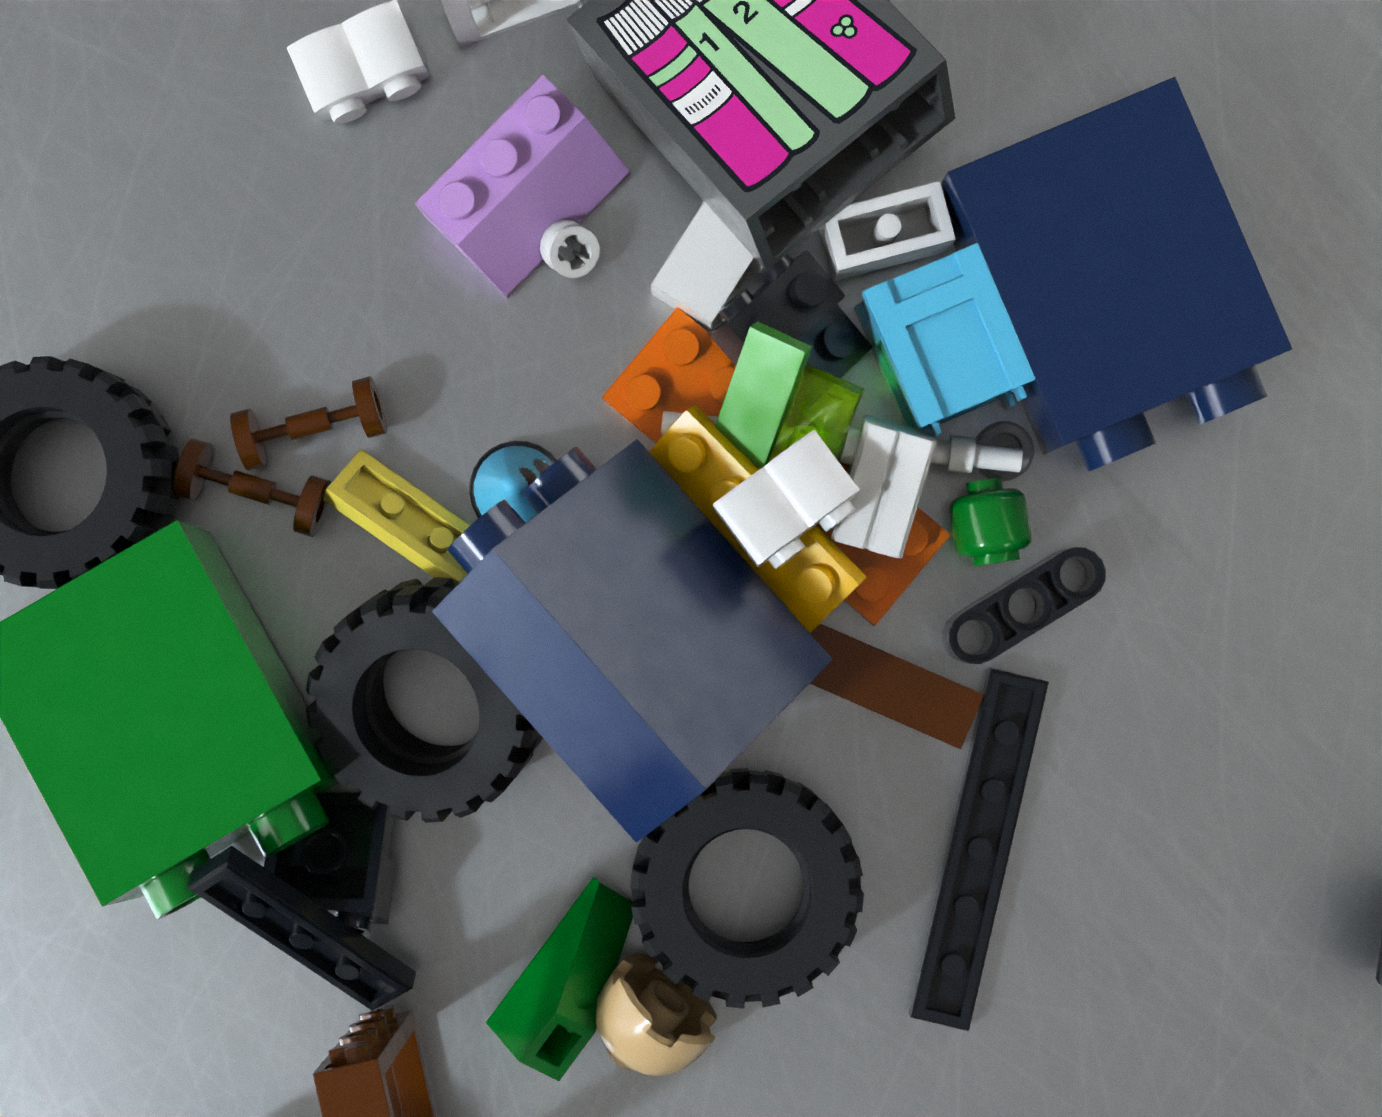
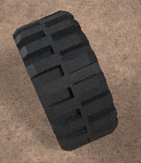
M52 356L33 357L28 365L15 360L0 366V575L3 576L4 582L22 587L58 589L171 524L174 516L167 514L166 511L170 498L179 499V496L173 493L172 467L177 466L179 461L178 448L168 444L166 435L171 432V429L164 416L154 412L150 407L152 401L139 389L125 383L124 379L88 363L70 358L68 361H62ZM71 419L90 428L100 441L106 459V483L97 506L85 520L70 530L51 532L31 525L20 512L12 493L11 470L20 445L30 433L51 420Z
M434 577L425 585H422L418 579L400 582L389 591L384 589L333 627L334 633L322 641L314 656L316 662L320 665L308 673L306 692L309 695L316 696V700L305 708L310 728L319 727L321 737L313 744L321 760L328 757L332 759L338 768L332 776L343 788L349 783L362 792L358 797L360 802L372 809L380 802L390 806L388 813L390 817L406 821L416 811L421 812V818L425 823L443 822L452 811L459 818L477 812L485 801L492 803L508 788L532 758L534 750L543 740L539 732L432 613L440 602L454 589L455 583L452 578ZM405 649L432 652L447 659L465 675L474 690L479 706L478 731L469 742L455 746L435 745L415 737L401 726L388 706L383 685L386 662L394 653Z
M748 768L730 769V772L722 773L704 792L641 839L632 867L630 884L632 892L631 909L634 923L639 926L642 934V944L650 958L654 956L663 966L662 972L675 984L679 981L683 982L691 988V995L709 1002L712 996L725 1000L726 1007L744 1009L745 1002L762 1001V1007L764 1008L781 1004L779 997L794 991L797 997L814 988L812 981L821 973L829 976L840 963L838 955L844 946H851L857 933L855 926L857 914L863 910L864 893L861 890L860 876H863L859 856L856 854L852 839L845 826L829 805L822 801L814 791L800 782L796 783L785 778L782 774L768 770L757 772L749 771ZM743 829L762 831L782 841L796 857L803 878L801 902L791 921L776 934L752 942L728 940L711 931L696 914L689 894L691 869L703 848L720 835Z

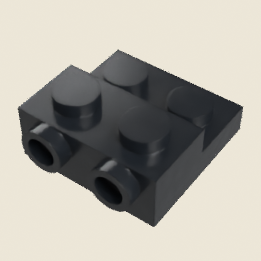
M808 250L793 259L787 254L767 271L764 269L759 276L765 284L753 295L745 288L723 306L719 313L725 321L709 334L735 366L737 365L749 327L757 321L813 346L784 424L796 422L873 348L870 342L839 307L838 303L845 297V294Z
M318 793L316 796L330 822L297 843L266 857L264 868L342 920L345 926L355 929L362 935H368L371 933L372 924L389 923L396 865L389 859L394 817H390L388 814L390 806L380 802L372 809L360 802L358 797L361 793Z

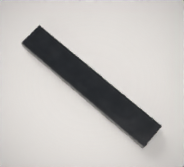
M988 668L982 692L984 697L978 709L909 1009L911 1018L966 1031L970 1029L1047 693L1048 681Z

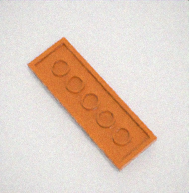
M677 307L601 398L656 444L663 436L661 435L663 411L684 413L688 408L696 404L706 415L719 417L736 366L709 336L710 333ZM806 413L796 422L792 423L793 425L821 427ZM776 447L771 461L787 448ZM832 453L839 462L840 454ZM839 462L847 472L849 465ZM917 507L903 557L894 558L872 552L866 548L861 549L836 542L831 539V529L825 532L820 524L816 525L867 576L843 601L873 626L880 621L951 535Z

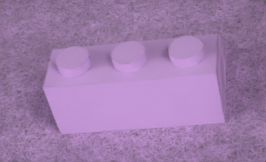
M542 74L415 204L423 216L508 298L544 261L540 252V242L545 230L551 224L560 220H574L581 224L631 173L587 117Z

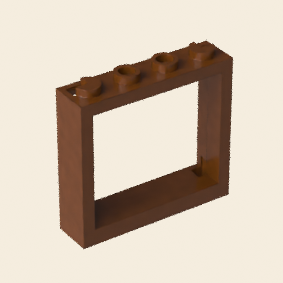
M394 1005L379 1007L375 1011L359 1014L360 1021L349 1026L348 1032L339 1038V1043L328 1051L329 1055L313 1073L322 1117H437L413 1010L396 1013Z

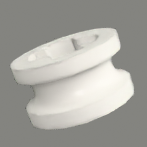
M560 220L551 224L545 230L540 242V252L545 263L558 274L567 278H579L588 274L595 267L599 259L600 246L597 237L582 224L574 220ZM569 236L581 243L580 252L573 250L572 253L576 257L571 261L558 254L560 245L567 247L564 240Z

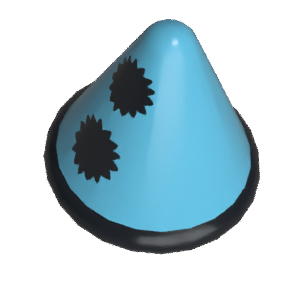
M510 441L489 449L473 468L469 481V496L477 518L479 519L502 500H506L526 523L535 517L538 513L522 494L546 469L557 461L554 455L540 445L528 441Z

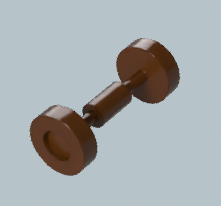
M368 376L352 381L356 405L330 412L327 407H322L285 417V424L260 430L257 419L250 408L231 413V430L237 452L245 469L249 471L267 465L264 441L287 435L290 436L291 440L332 430V423L358 416L368 438L386 434L385 416L372 377Z
M191 438L187 442L175 470L173 480V493L175 495L195 500L206 480L229 486L228 492L267 505H270L274 500L296 507L293 522L294 532L309 537H314L317 533L328 505L323 498L327 487L331 484L330 480L311 475L301 495L298 496L276 489L277 483L237 470L234 471L233 475L211 469L212 444L195 438Z

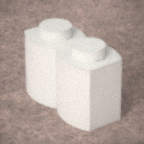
M397 0L369 8L349 18L342 24L311 33L287 47L314 113L322 122L333 120L336 125L349 123L360 118L367 112L365 106L378 98L387 96L389 101H398L415 94L421 89L419 82L430 76L404 12Z
M813 430L713 504V509L757 568L770 561L773 567L777 569L805 548L799 537L811 528L820 524L825 532H827L851 515L856 509L849 500L855 497L860 489L817 432Z

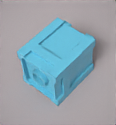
M978 243L894 279L863 290L861 294L863 300L855 305L854 310L867 340L873 346L871 350L903 425L928 432L931 430L932 435L935 437L942 433L939 427L942 423L1000 399H1003L1007 409L1013 407L1016 403L1012 394H1015L1017 401L1027 397L1023 386L1036 379Z

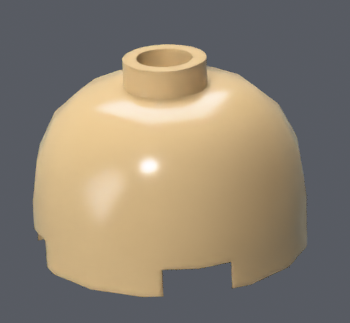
M635 953L622 959L610 974L597 997L596 1026L608 1055L617 1065L641 1074L663 1077L687 1068L705 1052L716 1037L711 1035L710 1027L717 1020V1017L710 1002L691 995V988L681 981L675 984L661 970L654 968L659 962L655 956L650 958L649 955Z

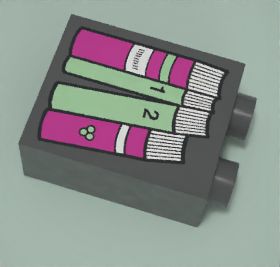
M580 0L579 9L566 19L595 79L766 271L955 119L946 59L889 0Z

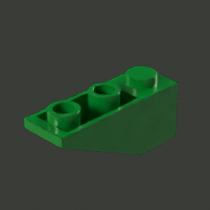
M595 877L591 879L486 1021V1024L520 1063L557 1081L561 1080L596 1032L597 997L610 974L618 965L633 919L632 899Z

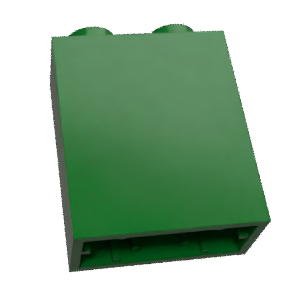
M176 520L0 621V718L102 907L140 898L144 895L156 919H161L201 898L187 888L194 869L210 860L212 855L250 833L262 855L266 858L306 838L330 822L316 795L338 783L332 776L338 768L330 757L321 760L313 744L321 737L319 728H310L308 726L305 702L210 532Z

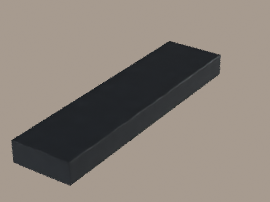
M234 846L228 847L192 871L187 886L188 889L371 1011L413 989L416 976L415 970L355 929L345 926L342 920Z

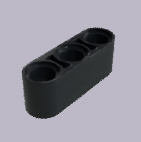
M1083 547L1067 548L1051 554L950 617L942 630V642L945 651L953 659L968 664H982L994 659L1090 600L1101 591L1106 578V569L1102 559L1094 551ZM1069 558L1079 560L1087 572L1084 586L1075 592L1067 589L1062 584L1060 578V569ZM1019 589L1029 591L1036 600L1034 616L1024 623L1016 621L1009 611V600L1012 594ZM969 620L979 622L986 632V642L983 648L974 654L964 652L957 641V633L960 626Z

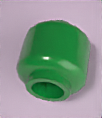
M1001 477L966 483L967 495L955 498L949 505L956 552L962 557L972 558L973 567L1019 560V550L1025 549L1032 541L1024 493L1015 488L1003 489Z

